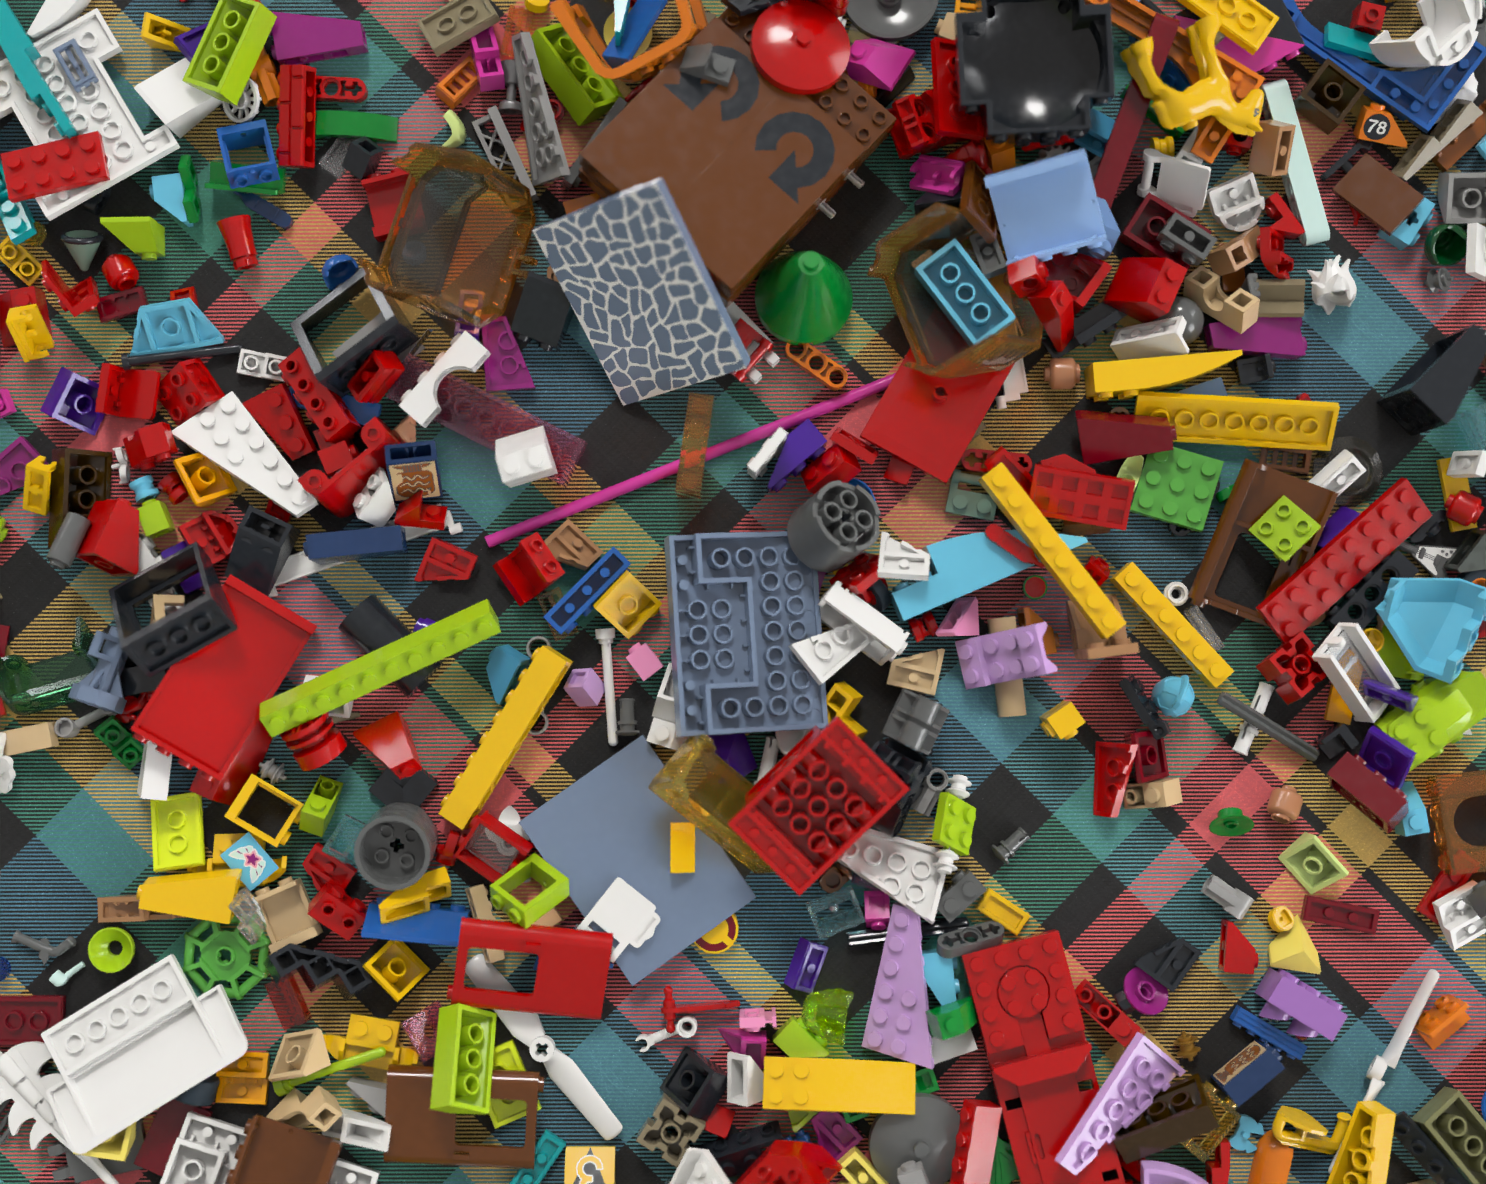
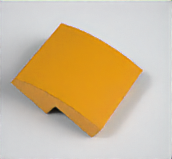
M246 1052L242 1057L216 1072L220 1082L215 1103L267 1105L270 1053Z

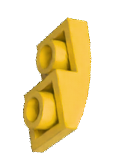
M7 236L0 244V260L24 283L31 286L41 276L42 265L21 244L16 246Z

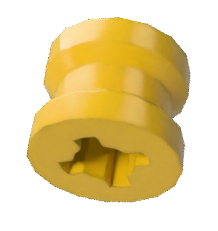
M1166 136L1164 139L1151 137L1149 148L1174 157L1175 147L1172 136Z

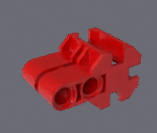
M933 89L927 90L917 97L915 93L907 95L891 104L892 108L887 109L897 118L892 128L891 136L900 159L912 158L916 153L920 152L922 155L928 154L943 146L968 140L935 134Z

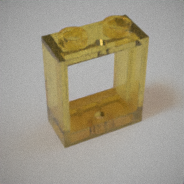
M1207 1080L1204 1086L1208 1096L1226 1111L1218 1121L1220 1127L1210 1131L1200 1145L1192 1138L1180 1143L1203 1163L1241 1118V1115L1236 1111L1238 1106L1228 1097L1222 1100L1216 1095L1219 1090Z

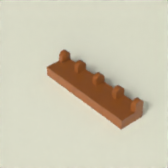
M1486 99L1478 106L1484 113L1431 159L1443 173L1453 166L1486 134Z

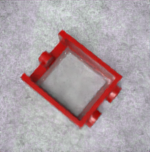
M486 810L481 816L476 815L468 826L471 830L468 835L464 833L457 842L456 846L459 849L454 856L494 883L524 861L534 847V844L524 839Z

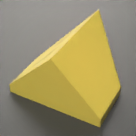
M1297 914L1294 917L1293 927L1288 931L1279 933L1269 944L1270 967L1320 974L1321 968L1318 952Z

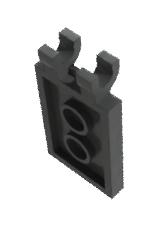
M141 1118L137 1121L136 1138L125 1162L98 1158L112 1175L143 1169L133 1164L146 1137L143 1119ZM60 1141L54 1142L51 1146L47 1147L49 1157L63 1153L66 1154L68 1165L59 1166L57 1170L52 1172L54 1182L74 1176L75 1183L100 1178Z

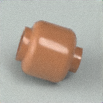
M1053 358L1050 360L1049 366L1044 367V381H1048L1050 388L1053 390L1073 389L1075 384L1080 382V365L1076 364L1073 358Z
M1283 785L1282 788L1272 790L1267 804V811L1271 815V819L1289 824L1290 821H1295L1299 817L1303 798L1297 793L1296 788Z

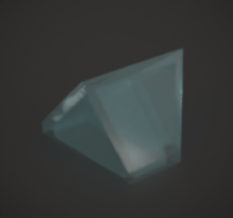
M345 814L323 847L322 852L342 862L356 865L354 846L359 833L366 823Z

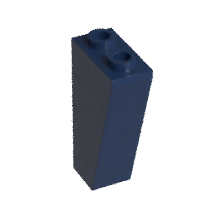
M401 525L307 534L306 542H303L305 556L320 565L408 553L405 528Z

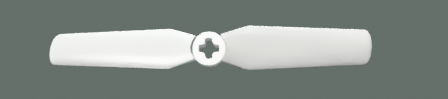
M483 954L472 957L466 963L465 972L477 988L517 992L492 963L485 962ZM493 1009L510 1033L530 1047L529 1050L532 1058L544 1063L551 1080L605 1140H611L620 1134L623 1128L622 1124L575 1062L556 1048L555 1042L550 1036L545 1035L538 1014ZM538 1043L541 1045L546 1043L548 1045L546 1049L547 1054L544 1052L538 1053Z
M1430 969L1427 972L1389 1045L1381 1057L1376 1055L1372 1060L1366 1073V1077L1371 1079L1363 1101H1374L1385 1084L1381 1078L1387 1066L1396 1068L1401 1053L1439 978V973L1436 970ZM1341 1145L1339 1146L1328 1168L1329 1174L1332 1171L1333 1165L1335 1163Z

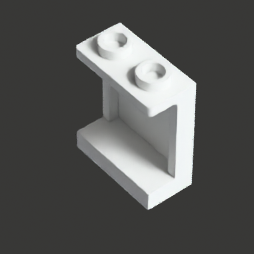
M1454 451L1446 475L1453 478L1484 477L1486 474V451Z

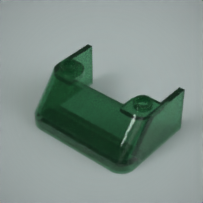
M81 616L76 617V637L72 640L73 652L31 664L22 656L15 654L0 657V696L13 713L25 716L76 702V700L68 697L73 683L78 684L95 669L99 659L88 655L94 634Z

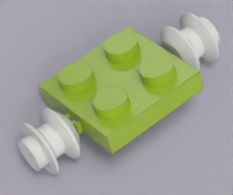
M953 775V778H948L951 788L946 789L945 792H940L932 841L943 846V849L934 853L939 859L938 862H934L932 865L937 868V872L942 874H951L952 871L957 870V867L953 865V861L959 859L958 855L968 856L972 843L976 808L962 800L970 796V793L966 791V787L972 785L967 780L968 778L963 775Z

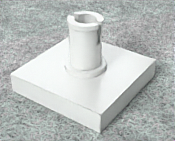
M1479 223L1467 224L1465 273L1486 282V227Z

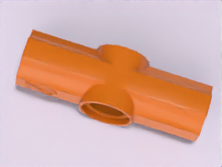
M263 47L250 77L258 85L264 105L266 107L277 106V100L280 97V86L276 77L278 74L270 55L267 54L265 47Z

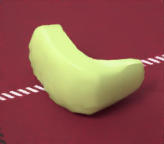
M448 110L443 115L452 130L451 137L441 147L443 153L464 144L467 137L464 124L453 110Z
M1139 455L1126 458L1116 476L1135 480L1134 491L1142 473L1144 457Z

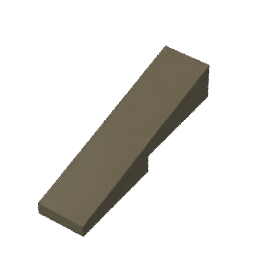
M1457 98L1430 135L1419 134L1391 172L1402 180L1407 181L1484 112L1472 101Z

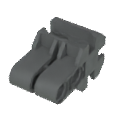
M902 688L881 733L929 755L950 710L926 697Z

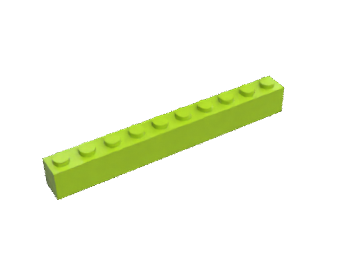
M485 599L260 703V720L271 737L277 736L500 633L498 617L488 599Z

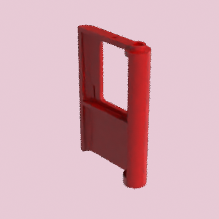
M462 917L453 985L448 984L446 1000H451V1005L460 1003L476 1008L600 1020L612 951L613 933L530 925L525 929L518 923ZM475 947L537 954L539 959L534 991L532 993L466 987L464 985L468 949Z

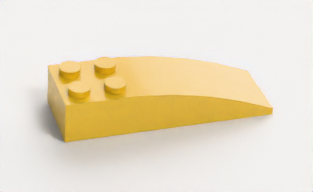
M1242 350L1094 362L1084 369L1086 399L1094 398V402L1109 401V398L1118 396V400L1133 399V396H1137L1138 391L1153 392L1183 384L1233 361L1242 355Z
M764 1056L763 1109L915 1115V1064L890 1061Z

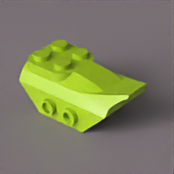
M1461 671L1451 684L1434 677L1426 680L1421 679V681L1410 686L1412 690L1408 692L1419 697L1412 712L1390 705L1376 720L1374 725L1378 729L1416 753L1409 772L1428 758L1439 756L1444 751L1443 747L1449 743L1454 744L1464 737L1463 733L1486 717V678L1480 671Z

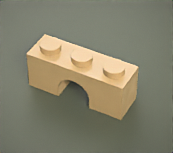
M1202 265L1185 277L1183 296L1195 301L1206 314L1240 334L1257 322L1259 298L1241 288L1232 295L1227 296L1220 287V276Z

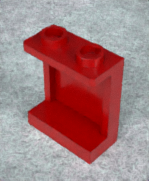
M538 532L521 540L519 546L514 551L493 565V568L519 606L539 596L565 574Z

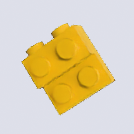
M626 570L593 604V607L627 639H630L631 636L641 631L643 624L649 618L654 617L658 613L659 607L663 603Z

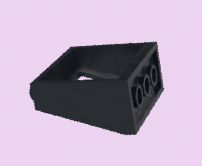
M368 265L358 269L348 280L337 285L331 293L320 298L315 305L306 312L299 314L290 323L318 382L342 398L351 392L347 383L362 364L368 360L373 350L393 351L398 356L420 339L379 274ZM368 287L386 321L327 365L308 332Z
M1471 324L1438 339L1389 388L1377 403L1410 436L1447 425L1454 418L1486 355V330L1479 325Z
M197 541L109 589L121 649L149 678L238 629L237 622L211 559ZM200 572L205 590L203 596L142 629L134 609L135 607L152 599L153 594H161Z

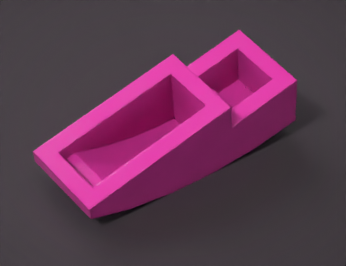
M493 26L469 39L481 92L505 89V77L499 57V47Z

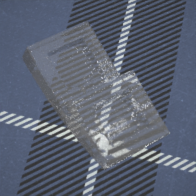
M247 888L239 890L228 907L241 921L237 926L238 930L251 945H254L267 926L256 899Z

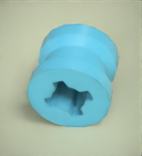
M152 475L140 477L128 485L130 490L135 492V500L138 504L153 499L160 494L158 488H155L153 485L154 479Z

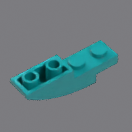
M0 160V217L10 240L17 246L37 234L33 224L35 220L25 200L12 203L9 200L3 165Z

